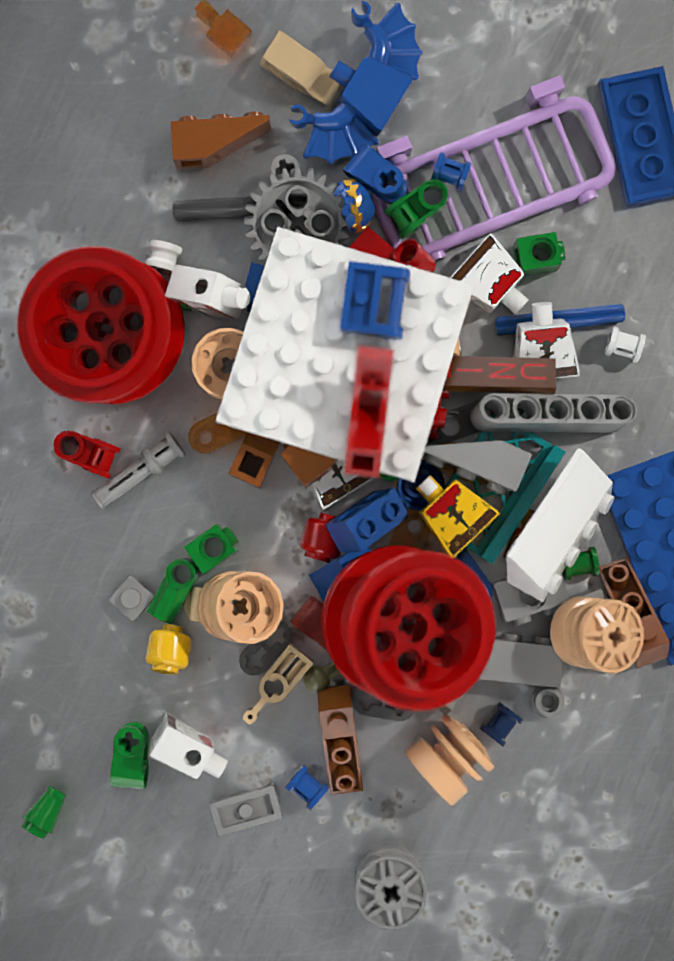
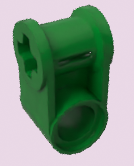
M436 179L428 180L409 194L399 198L384 213L386 216L392 217L402 231L400 236L405 239L444 209L448 199V190L441 181ZM428 190H436L440 193L442 200L436 205H430L425 202L423 198L424 193Z
M136 721L129 722L114 736L113 759L110 770L111 787L146 789L149 772V733L142 723ZM130 732L134 739H138L134 746L130 745V740L125 739Z

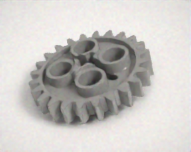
M296 166L295 173L292 176L289 175L286 168H283V178L278 179L276 175L270 173L272 184L267 185L262 181L259 182V186L263 191L262 194L251 192L250 196L256 201V205H246L245 209L253 213V216L244 218V223L252 225L253 228L248 230L245 235L249 238L256 237L250 248L251 250L262 249L259 255L260 261L268 257L277 230L270 229L265 224V218L270 213H278L282 216L284 222L280 228L307 235L298 225L294 228L290 227L292 224L291 217L276 204L278 199L282 200L296 217L304 215L303 223L305 227L318 239L343 246L339 242V238H349V234L342 230V227L348 226L341 213L344 205L339 206L343 199L341 195L335 197L333 194L337 187L335 182L328 186L324 185L326 181V174L324 173L316 180L314 179L313 168L309 169L306 176L301 175L299 166ZM300 189L307 194V200L303 205L294 206L289 202L288 196L293 190ZM320 213L326 214L330 218L328 227L323 230L315 229L311 224L313 217Z

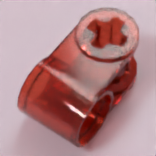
M310 595L290 622L303 634L326 649L321 628L323 603Z

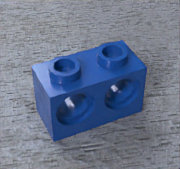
M394 487L372 491L325 525L340 553L363 551L410 516Z

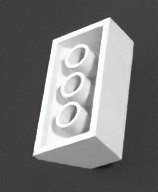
M577 449L506 556L507 582L541 602L545 600L548 593L553 595L558 590L563 580L561 573L566 566L571 568L580 554L579 545L583 539L590 540L597 528L598 523L595 521L599 514L603 513L605 515L614 501V496L611 495L613 482L583 450Z

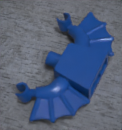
M361 1V8L365 15H358L354 8H352V22L355 26L359 28L364 27L366 30L364 34L369 41L370 50L368 57L363 58L356 71L339 60L330 74L329 78L345 88L337 101L339 105L328 113L315 112L313 115L307 114L302 105L291 106L292 112L303 113V118L299 121L289 119L294 128L302 129L307 124L313 125V131L303 153L305 159L319 157L332 165L339 158H352L362 144L369 146L378 145L379 140L377 136L383 130L412 80L419 79L417 63L423 51L415 40V29L417 26L408 21L403 15L400 3H396L378 24H373L371 21V6L368 2Z

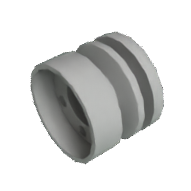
M383 844L370 849L360 859L355 871V900L360 913L369 923L382 929L397 930L410 925L421 915L427 902V885L420 862L410 850L399 845ZM395 884L397 894L390 892L388 896L385 895L384 886L391 888Z

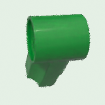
M181 558L168 565L165 577L147 609V612L162 622L174 623L193 585L200 577V569L192 559ZM178 565H186L189 568L191 576L188 582H181L177 579L175 571Z

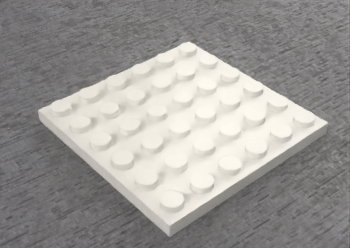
M277 227L216 422L345 462L358 346L394 350L380 473L414 483L474 285ZM349 261L402 267L411 270L410 282H407L402 309L400 325L403 328L402 340H389L376 336L340 332ZM382 279L376 320L378 324H387L392 281L389 279Z

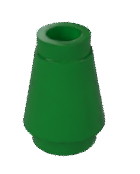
M49 786L23 816L25 820L21 827L36 837L45 839L48 833L52 834L66 795Z

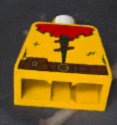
M429 475L416 488L429 502L419 512V515L445 554L453 558L500 514L457 480L451 481L443 489Z

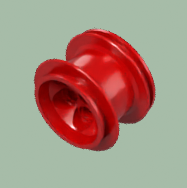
M102 246L74 248L50 259L30 279L18 307V341L23 357L33 374L53 392L65 398L84 403H127L140 399L157 389L176 367L185 339V323L181 305L165 297L169 284L168 281L146 263L113 248ZM119 287L122 291V298L120 302L112 305L109 300V294L111 290ZM87 293L89 297L88 306L83 310H79L77 299L81 294ZM140 313L143 317V325L139 330L133 331L130 326V320L135 314ZM103 323L109 324V326L114 328L112 334H105V331L101 330ZM74 324L77 329V336L73 341L69 342L66 339L65 331L70 325ZM124 345H128L132 353L131 358L126 363H122L118 356L119 350ZM94 350L98 354V363L94 368H89L86 363V356Z
M395 545L366 552L352 560L340 571L326 594L322 609L321 628L323 641L331 660L343 677L352 685L374 695L379 700L393 707L409 711H426L452 703L464 695L478 681L486 669L493 651L496 621L493 604L486 587L467 565L443 553ZM415 583L416 593L413 598L409 599L407 590L411 584ZM385 601H386V607H385L384 611H382L381 613H379L380 610H381V608H382V606H383V604H384ZM440 604L441 613L439 617L434 619L433 609L436 605ZM402 618H406L407 621L402 624ZM399 625H403V630L399 629ZM377 632H380L382 639L380 644L376 647L375 634ZM436 638V648L433 652L429 653L428 645L432 639ZM406 652V663L399 668L398 658L402 653Z

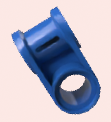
M367 144L361 145L343 169L344 174L349 179H356L368 191L388 204H393L407 194V185L401 170ZM387 182L390 184L396 182V185L394 187L392 185H388L385 187V184Z

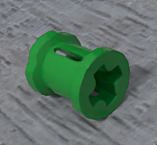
M588 547L587 551L580 552L574 565L571 568L565 567L562 572L565 581L571 580L572 576L592 574L593 577L599 576V560L595 547Z

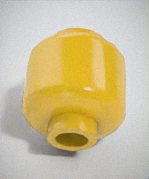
M163 624L162 630L151 632L145 660L152 666V671L167 675H178L179 670H183L188 666L192 639L182 633L183 627Z

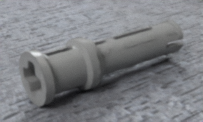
M169 431L164 434L165 438L152 448L143 449L140 454L141 458L91 492L93 499L102 509H105L107 505L129 491L150 474H160L163 472V467L178 456L182 458L186 455L179 442Z

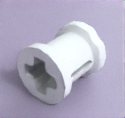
M613 326L604 354L608 356L612 353L631 358L633 363H638L644 348L646 335L634 336L620 332L618 327Z

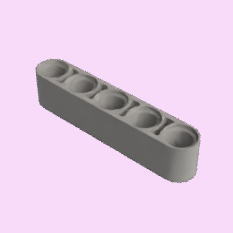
M493 393L485 396L473 408L470 418L474 427L482 432L613 433L619 431L637 416V406L633 399L626 395ZM484 407L490 408L494 412L495 419L486 415ZM517 408H521L526 412L527 419L522 418L518 414ZM549 408L554 409L558 413L559 419L554 418L550 414ZM581 408L589 413L590 419L584 417ZM613 409L620 413L621 419L614 415Z

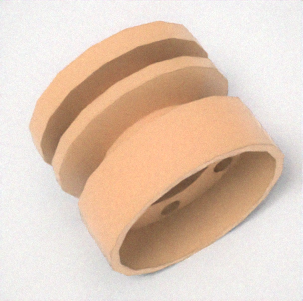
M219 328L206 334L196 345L192 356V372L197 383L208 394L219 400L223 399L231 374L230 372L224 374L223 371L227 368L225 362L228 360L232 363L235 362L244 333L240 330Z
M226 571L214 575L204 584L198 595L197 612L200 623L209 634L216 638L238 643L254 644L266 640L276 631L282 619L284 604L280 590L272 579L256 572ZM232 600H236L234 606L231 604Z
M575 596L563 602L556 610L551 622L550 639L554 651L562 661L575 667L604 673H619L634 663L639 657L643 646L644 629L640 616L632 606L620 600Z
M446 713L441 718L450 730L446 735L434 724L431 730L438 740L434 746L420 737L404 752L428 783L448 804L453 806L469 792L461 778L465 773L479 782L483 778L473 766L479 762L487 772L493 770L495 766L491 762L486 748L464 724Z

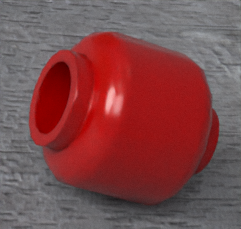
M320 512L319 518L310 517L306 520L299 542L300 548L305 551L304 556L330 563V559H336L341 555L325 525L336 516Z

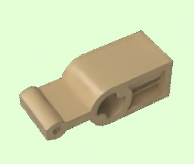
M281 30L278 31L259 62L261 67L296 91L309 95L328 110L332 109L344 90L343 86L329 78L332 70L326 67L318 56Z
M291 642L259 683L261 698L254 707H249L246 710L243 720L249 725L254 723L259 716V711L266 702L277 703L286 698L312 666L314 660ZM298 657V661L294 664L290 671L287 674H285L284 672L286 671V669L291 665L295 658ZM278 678L283 683L284 691L282 693L275 691L273 694L269 693L266 688V681L269 679L274 682Z

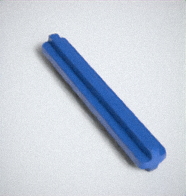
M623 304L552 311L553 319H564L570 328L621 323L625 320ZM532 313L497 317L495 319L497 335L516 334L518 323L533 321Z

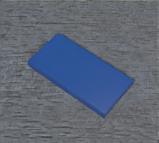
M660 66L600 79L598 82L626 207L673 198L674 110L664 67Z

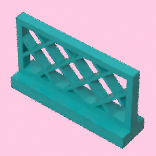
M493 413L490 418L495 419V414ZM481 431L474 442H484L487 436L489 441H494L493 433ZM511 432L512 440L504 441L508 444L513 443V446L519 448L518 442L531 440L541 447L536 457L529 461L528 464L530 466L524 473L517 491L512 492L507 501L505 495L494 491L481 494L478 478L476 477L473 482L475 493L478 497L482 499V497L499 494L502 505L499 511L500 514L493 520L489 528L486 526L483 529L484 536L476 546L470 542L466 546L468 550L487 563H494L566 453L558 446L551 445L534 432H519L525 436L522 438H517L516 432ZM457 469L455 470V472L453 473V475L451 476V478L449 479V481L447 482V484L445 485V487H446L451 481H453V480H457V481H458V479L461 478V477H459V476H457V475L455 474L456 471H457Z

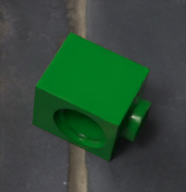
M556 232L520 237L516 239L513 245L516 263L523 271L524 276L555 272L562 265V261L565 260L563 241H558ZM534 248H543L548 253V260H537L533 256L532 250Z
M215 524L184 548L203 575H205L236 554L238 549L235 547V544L239 541L228 526L222 529L219 524ZM212 538L220 539L223 544V550L217 557H211L206 551V544Z

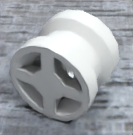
M151 240L149 245L151 255L145 263L161 274L171 275L174 264L176 265L177 258L181 256L183 249L169 242Z

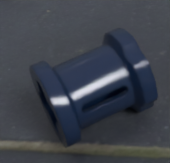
M499 702L496 705L498 710L486 725H482L479 729L504 747L506 744L505 738L516 723L521 724L523 719Z

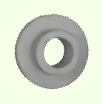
M538 686L533 691L531 706L539 716L552 718L563 710L565 700L559 688ZM544 695H551L553 698L552 704L548 707H544L541 703Z

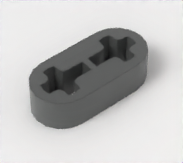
M280 621L277 629L282 627L285 630L282 635L286 639L284 643L276 641L269 648L265 643L271 638L270 635L266 640L247 645L239 658L240 667L245 673L253 676L260 675L284 651L292 639V631L287 623ZM263 648L266 651L260 659L263 666L261 668L256 665L252 668L248 667L249 658L246 656L247 653L250 652L254 655Z
M357 688L352 696L355 710L364 716L405 721L414 713V711L403 710L402 714H396L395 708L385 706L386 703L383 701L381 705L370 704L369 709H364L362 702L357 701L358 696H364L365 692Z

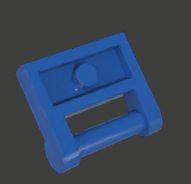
M349 261L340 332L376 336L389 340H402L403 328L400 327L405 287L406 283L410 282L411 270L402 267ZM382 279L392 281L387 324L376 323Z

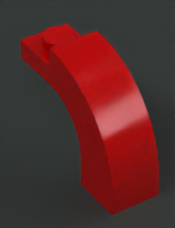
M358 346L344 474L375 478L380 476L394 350Z

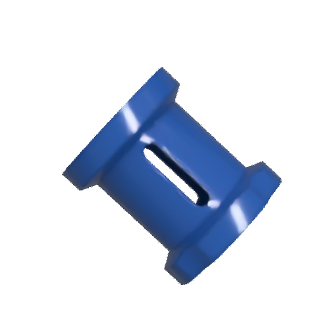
M440 152L431 180L436 179L456 186L458 191H462L472 163L467 161L464 164L447 158L445 153Z
M303 765L285 788L288 791L293 790L307 803L306 807L311 810L324 796L329 786L319 783L307 772L308 768Z

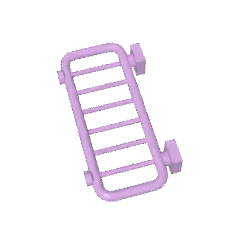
M561 75L529 88L525 96L529 107L532 108L540 105L541 108L412 159H407L411 155L413 148L408 135L377 147L376 151L383 158L401 170L407 185V194H409L413 189L407 174L431 165L434 171L440 152L445 153L447 158L461 153L466 163L467 161L471 162L467 150L490 141L492 142L518 208L493 217L473 164H471L469 174L488 220L463 229L448 192L446 204L457 232L433 241L427 225L424 224L421 227L427 242L422 247L435 260V263L446 258L445 250L574 199L578 200L579 205L588 203L598 197L596 194L597 190L608 185L613 179L616 168L615 161L596 112L588 101L580 97L573 96L559 100L558 97L561 96L565 89ZM569 110H577L582 114L602 164L600 175L584 181L558 116ZM551 117L578 182L577 185L556 193L553 192L528 129V126ZM521 129L548 196L526 205L522 202L498 138ZM370 192L375 204L376 214L388 244L396 249L402 241L392 217L386 216L384 213L388 206L386 202Z

